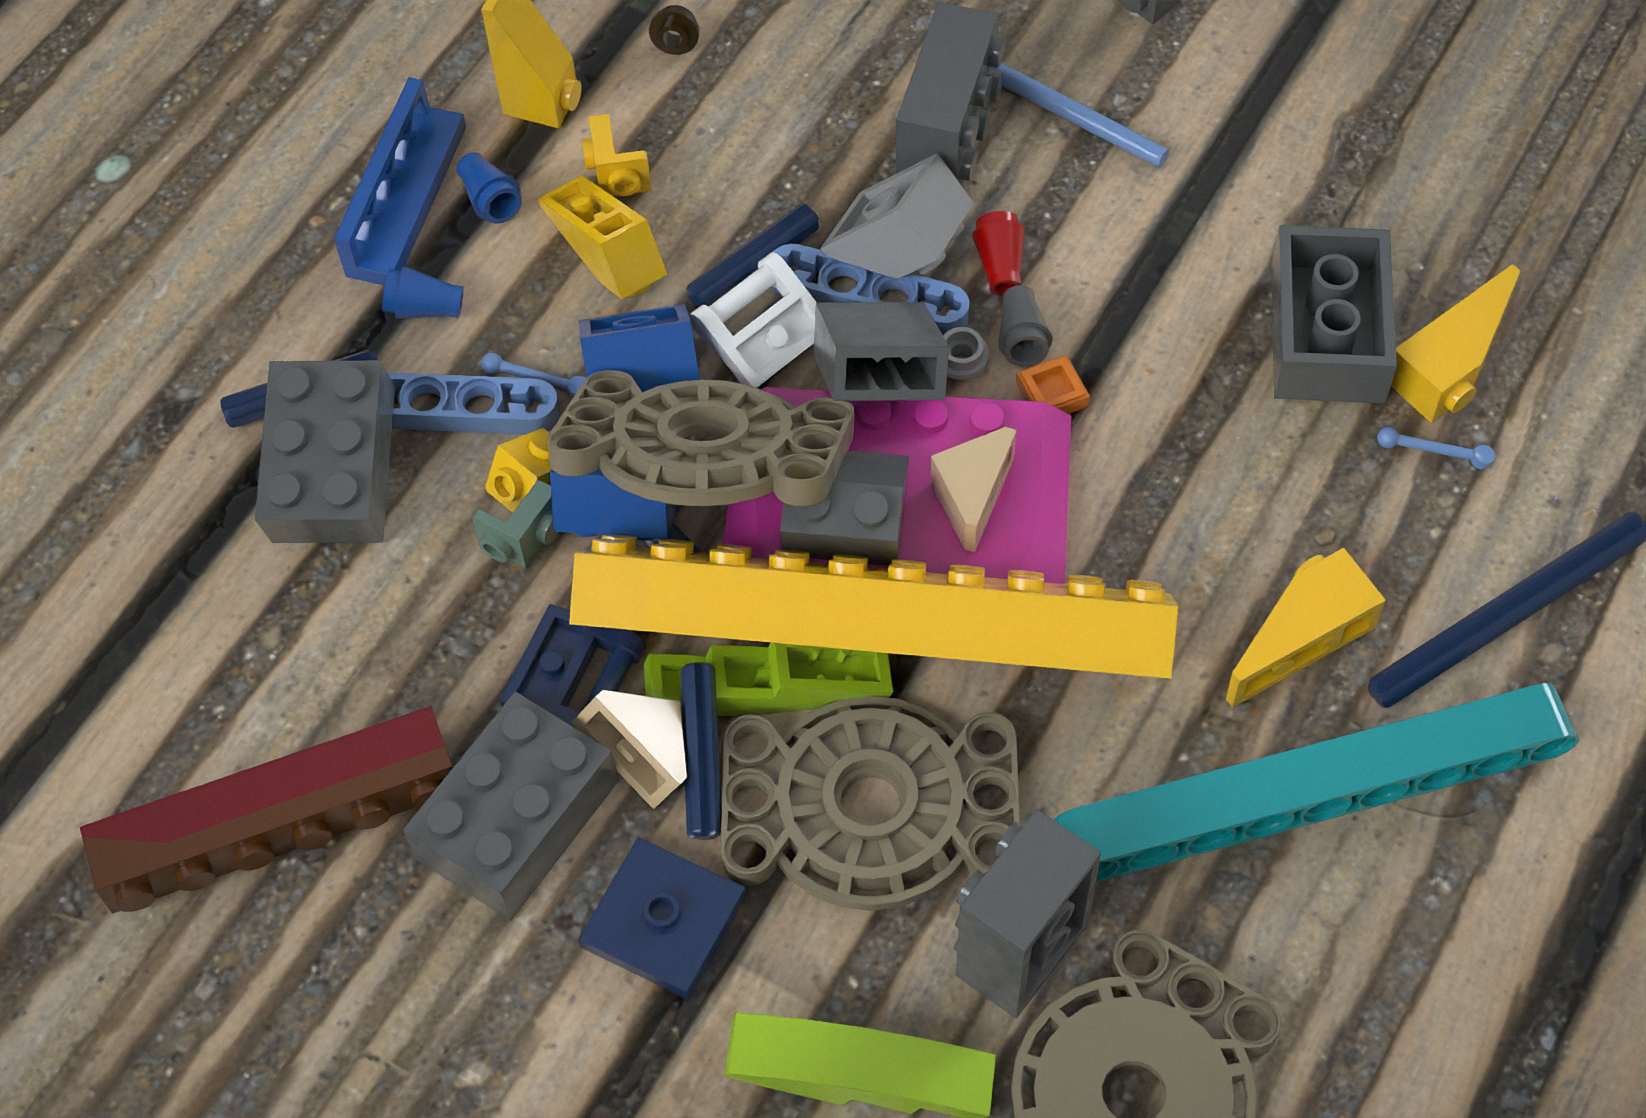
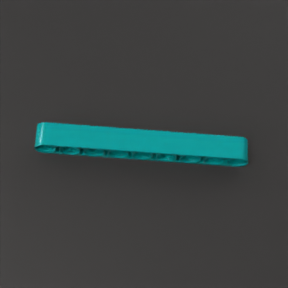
M1543 683L1065 811L1053 820L1101 852L1096 879L1097 883L1544 762L1570 751L1578 744L1579 737L1555 686Z

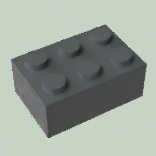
M937 2L896 119V174L938 153L961 185L963 180L971 182L978 157V151L973 150L976 140L984 142L989 129L991 111L986 109L989 101L998 102L1003 84L1004 73L996 71V68L999 69L1005 49V37L998 36V13Z
M1279 225L1271 262L1274 399L1386 403L1397 368L1390 230Z
M381 360L269 361L255 521L272 543H383L395 386Z
M515 691L403 829L414 858L511 921L619 782L612 750Z
M1038 809L1035 810L1023 826L1015 822L1008 828L995 849V855L998 856L996 861L985 874L979 870L975 871L963 885L956 899V902L960 904L959 916L955 923V927L958 928V939L954 945V950L957 951L956 976L1016 1019L1087 928L1101 857L1099 850Z

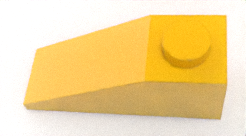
M486 0L481 11L503 114L559 129L568 111L576 109L581 96V82L576 80L573 57L531 0Z
M583 175L537 198L542 210L597 280L619 298L624 299L640 295L649 290L653 282L668 275L647 219Z
M1510 265L1396 347L1397 368L1391 387L1430 423L1437 420L1447 411H1451L1453 414L1459 412L1475 396L1477 389L1474 385L1508 307L1520 274V270L1515 265Z
M1345 548L1325 558L1323 555H1316L1305 561L1296 570L1288 587L1232 672L1226 700L1232 708L1377 627L1386 600Z

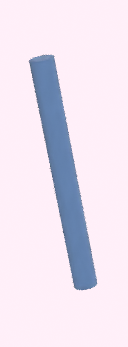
M1001 63L999 69L996 68V71L1004 73L1002 87L1158 168H1161L1166 162L1170 152L1168 148Z

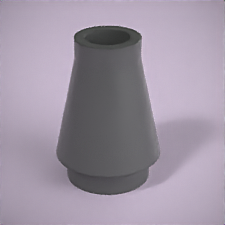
M1023 285L1011 287L1003 295L1004 307L998 347L1010 363L1023 367L1032 366L1046 358L1052 345L1053 337L1038 307L1034 291Z

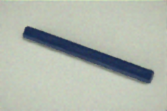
M1636 512L1626 513L1371 677L1370 684L1367 687L1369 694L1382 708L1393 706L1646 541V522Z

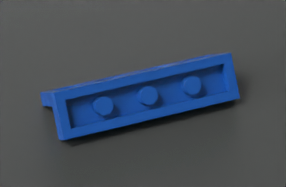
M408 77L334 237L345 276L348 278L385 286L388 270L401 271L402 267L406 265L465 132L464 114L429 106L424 81L421 79Z

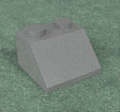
M936 153L861 191L822 245L821 250L827 257L894 279H899L916 270L920 274H925L937 267L945 259L946 253L944 249L964 229L962 221L974 202L940 155Z

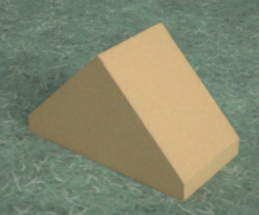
M1003 427L931 456V485L965 550L975 553L1013 463L1017 430Z
M602 690L571 722L577 730L612 750L616 771L653 809L687 778L680 701Z

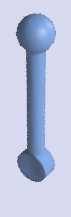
M497 353L485 354L481 363L482 368L487 373L495 374L502 371L523 378L545 380L554 387L568 390L572 398L586 379L583 376H575L569 380L506 362Z
M1384 427L1377 435L1378 443L1384 448L1400 445L1471 460L1472 465L1478 469H1488L1495 459L1494 450L1487 445H1479L1473 450L1401 435L1393 427Z

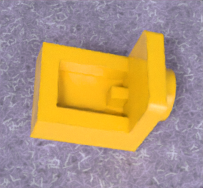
M609 114L588 116L591 138L581 139L586 170L596 169L598 186L612 196H630L635 193L650 191L652 187L647 152L634 151L615 154Z
M540 428L497 446L485 489L511 512L516 510L537 480L551 486V467L549 465L548 450L550 432L545 428Z

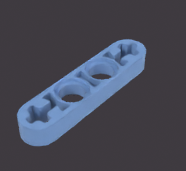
M800 244L782 245L773 251L782 257L790 268L792 266L801 268V270H795L794 274L816 302H882L879 297L883 292L897 289L905 292L909 297L906 302H918V298L925 299L924 303L942 335L950 329L967 327L969 298L962 288L954 284L912 273L899 279H894L827 257L822 250ZM819 271V283L814 284L812 279L816 280V272ZM839 276H848L857 282L856 287L848 292H837L832 290L828 284L832 279ZM771 286L777 294L781 295L777 288ZM944 306L953 307V310H949L946 316L937 314V312H941Z
M387 372L395 386L394 404H398L396 395L399 394L401 405L400 408L393 407L392 429L525 435L540 428H545L547 431L551 430L560 417L557 393L553 386L545 380L536 378ZM432 393L440 397L437 406L429 411H417L411 407L413 400L421 394ZM476 396H489L495 401L493 406L484 413L475 414L465 409L467 402ZM506 398H511L512 403H508L509 413H506L504 401ZM532 401H542V404L538 405L536 412H526V409L531 407Z

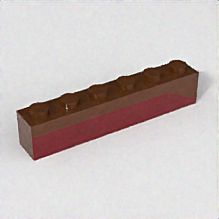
M432 706L81 826L80 831L95 891L112 914L119 911L134 912L150 906L156 898L179 890L194 891L202 889L211 884L216 877L239 869L255 870L266 866L276 856L296 849H315L327 844L333 836L356 828L372 829L386 823L393 815L413 808L420 809L453 769Z

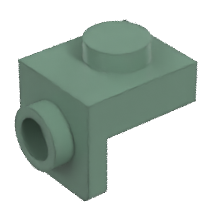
M540 480L535 482L507 522L481 509L472 518L479 541L478 544L488 556L499 562L510 560L526 569L543 545L551 544L560 533L555 532L553 527L551 486Z

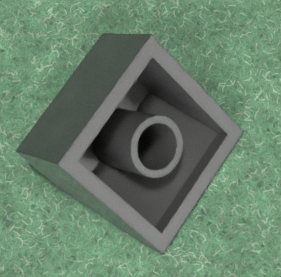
M847 451L828 496L823 501L809 506H794L783 502L780 527L782 548L810 552V559L833 560V555L836 554L867 557L868 564L888 566L891 565L892 560H899L909 456Z

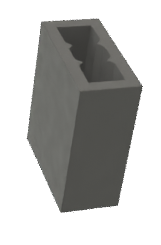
M816 302L813 355L833 401L945 400L949 345L924 302Z

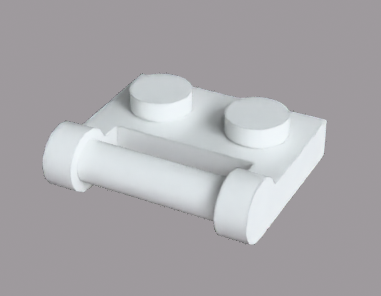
M772 252L758 262V270L709 307L701 305L689 314L691 325L697 334L710 343L741 384L757 388L814 343L816 301L782 257ZM771 286L777 288L783 298L733 336L723 323Z

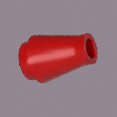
M993 211L980 216L976 220V229L972 233V239L988 278L989 290L996 295H1004L1009 288L1021 285L1020 274L1025 228L1018 222L1017 215L1009 211Z

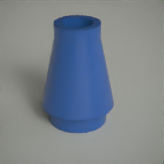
M468 153L459 160L456 167L457 174L462 179L473 209L479 218L499 224L510 220L518 213L522 204L520 185L515 179L486 161L480 153Z
M405 266L402 267L401 271L389 269L385 280L382 310L383 312L395 313V319L446 316L459 318L464 286L447 283Z

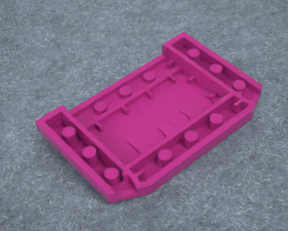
M772 387L760 389L779 396L795 407L815 398L831 397L829 390ZM945 397V400L849 401L854 406V437L848 451L909 456L899 560L927 563L926 572L948 574L950 565L978 566L985 568L984 577L1008 579L1009 570L1036 571L1044 573V583L1065 584L1071 415L1046 402L962 397ZM1003 427L1017 430L1014 460L974 553L963 548L931 485V456ZM771 492L756 499L727 504L723 544L752 547L751 557L769 558V555L775 554V550L783 549L780 535L783 502L777 498L774 492ZM809 559V562L829 564V560ZM868 564V567L888 569V565Z

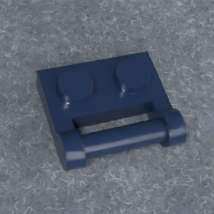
M549 604L500 698L501 707L516 691L573 726L571 722L581 712L568 708V705L597 647L607 650L611 654L584 708L602 690L618 692L631 664L639 662L646 648V643L636 634L624 629L569 624L570 610Z

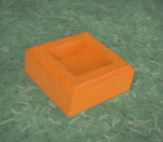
M1067 354L1016 373V384L1025 401L1046 402L1067 414L1089 407L1090 395Z

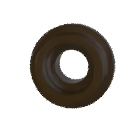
M670 5L658 11L651 19L649 26V36L653 44L661 51L672 55L690 52L696 46L700 35V28L693 13L679 5ZM668 31H675V32L679 33L680 35H675V34H672V33H670V32H668Z

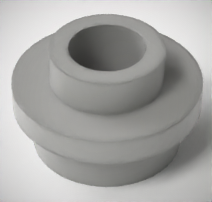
M956 327L943 335L949 345L947 377L956 380H967L980 375L985 370L989 361V349L977 331L968 327ZM962 354L968 356V358L961 359L954 356Z

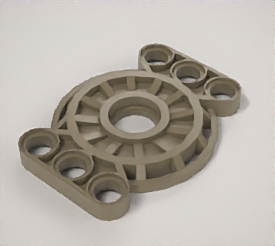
M617 370L599 371L589 375L584 380L549 434V465L554 472L564 476H583L600 469L607 479L621 489L648 500L672 505L713 506L734 504L756 499L774 492L777 498L786 504L809 506L823 501L828 496L854 437V406L849 401H833L832 397H820L795 407L779 396L750 385L720 380L680 381L641 392L631 375ZM697 434H712L723 437L711 441L684 439Z
M869 696L841 699L814 709L792 724L782 736H780L769 720L754 714L736 718L725 730L723 739L721 853L725 872L730 879L741 885L752 886L761 884L769 879L779 866L789 880L807 893L836 906L869 911L902 907L930 896L953 879L963 865L966 866L971 874L977 870L985 874L991 866L982 863L976 856L975 850L978 845L987 840L1000 841L1013 823L1017 822L1020 824L1016 732L1012 723L998 713L985 712L977 714L967 722L958 735L947 722L926 708L901 699ZM982 731H995L1005 739L1006 746L997 754H983L973 746L972 740L975 735ZM746 733H758L768 741L767 748L758 756H743L734 748L738 738ZM874 777L883 779L897 791L900 800L899 809L893 818L881 824L864 825L854 822L847 817L841 805L842 795L847 787L862 778ZM984 785H997L1006 792L1008 800L999 809H984L974 800L973 795L976 790ZM745 787H758L765 792L767 801L763 807L756 811H742L733 803L736 793ZM745 842H756L766 850V857L756 867H741L732 859L733 851L737 846ZM950 848L956 853L951 862L946 856ZM790 849L796 855L792 863L786 857ZM932 868L938 872L925 883L904 890L903 884L920 878ZM810 869L824 880L837 884L838 891L816 883L806 876L805 873ZM890 888L891 894L878 896L851 894L853 889L873 891Z
M1132 930L1123 934L1116 941L1111 958V973L1113 977L1100 978L1072 988L1049 1004L1028 1028L1015 1058L1011 1085L1014 1118H1117L1108 1110L1103 1100L1102 1086L1106 1077L1113 1070L1124 1065H1136L1146 1068L1159 1078L1164 1088L1165 1102L1162 1110L1154 1118H1242L1233 1115L1235 1097L1233 1084L1240 1080L1243 1082L1246 1100L1244 1118H1255L1257 1091L1253 1068L1249 1058H1257L1267 1054L1274 1046L1281 1028V1018L1275 1004L1260 993L1155 933L1147 930ZM1139 947L1149 950L1157 960V968L1146 976L1130 973L1122 962V956L1127 950ZM1188 979L1203 981L1209 986L1213 1000L1202 1008H1192L1180 1000L1177 994V987ZM1112 991H1121L1124 997L1114 998ZM1097 995L1098 1002L1083 1007L1069 1018L1062 1012L1077 1001ZM1243 1011L1258 1013L1265 1019L1268 1025V1034L1259 1040L1250 1041L1244 1039L1234 1029L1233 1018ZM1050 1023L1055 1032L1047 1040L1041 1056L1029 1054L1035 1039ZM1225 1058H1234L1236 1063L1228 1065ZM1023 1071L1035 1079L1032 1096L1033 1107L1023 1109L1021 1092Z

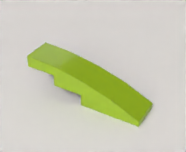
M770 642L768 647L711 645L706 656L648 654L644 662L646 696L680 701L681 717L680 672L686 664L695 662L710 663L715 668L717 717L810 710L841 699L869 696L890 698L893 693L888 653Z
M736 1012L732 1017L723 1077L841 1106L851 1100L909 1114L923 1108L960 1118H988L991 1109L996 1054L871 1028L801 1018Z

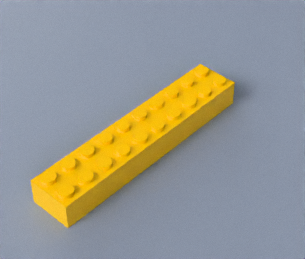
M603 534L601 539H592L591 545L574 553L569 624L1172 679L1178 605L1172 594L1165 593V589H1162V584L1157 582L1127 580L1126 590L1105 588L1103 578L1068 575L1067 584L1044 583V573L1028 570H1009L1008 579L984 577L985 568L970 565H950L948 574L926 572L927 563L913 560H892L888 569L868 567L867 557L843 554L833 555V560H829L828 564L809 562L810 552L777 549L775 554L769 555V558L751 557L752 547L719 544L717 549H711L710 553L694 552V542L674 539H661L659 544H651V548L636 547L637 537L617 534Z

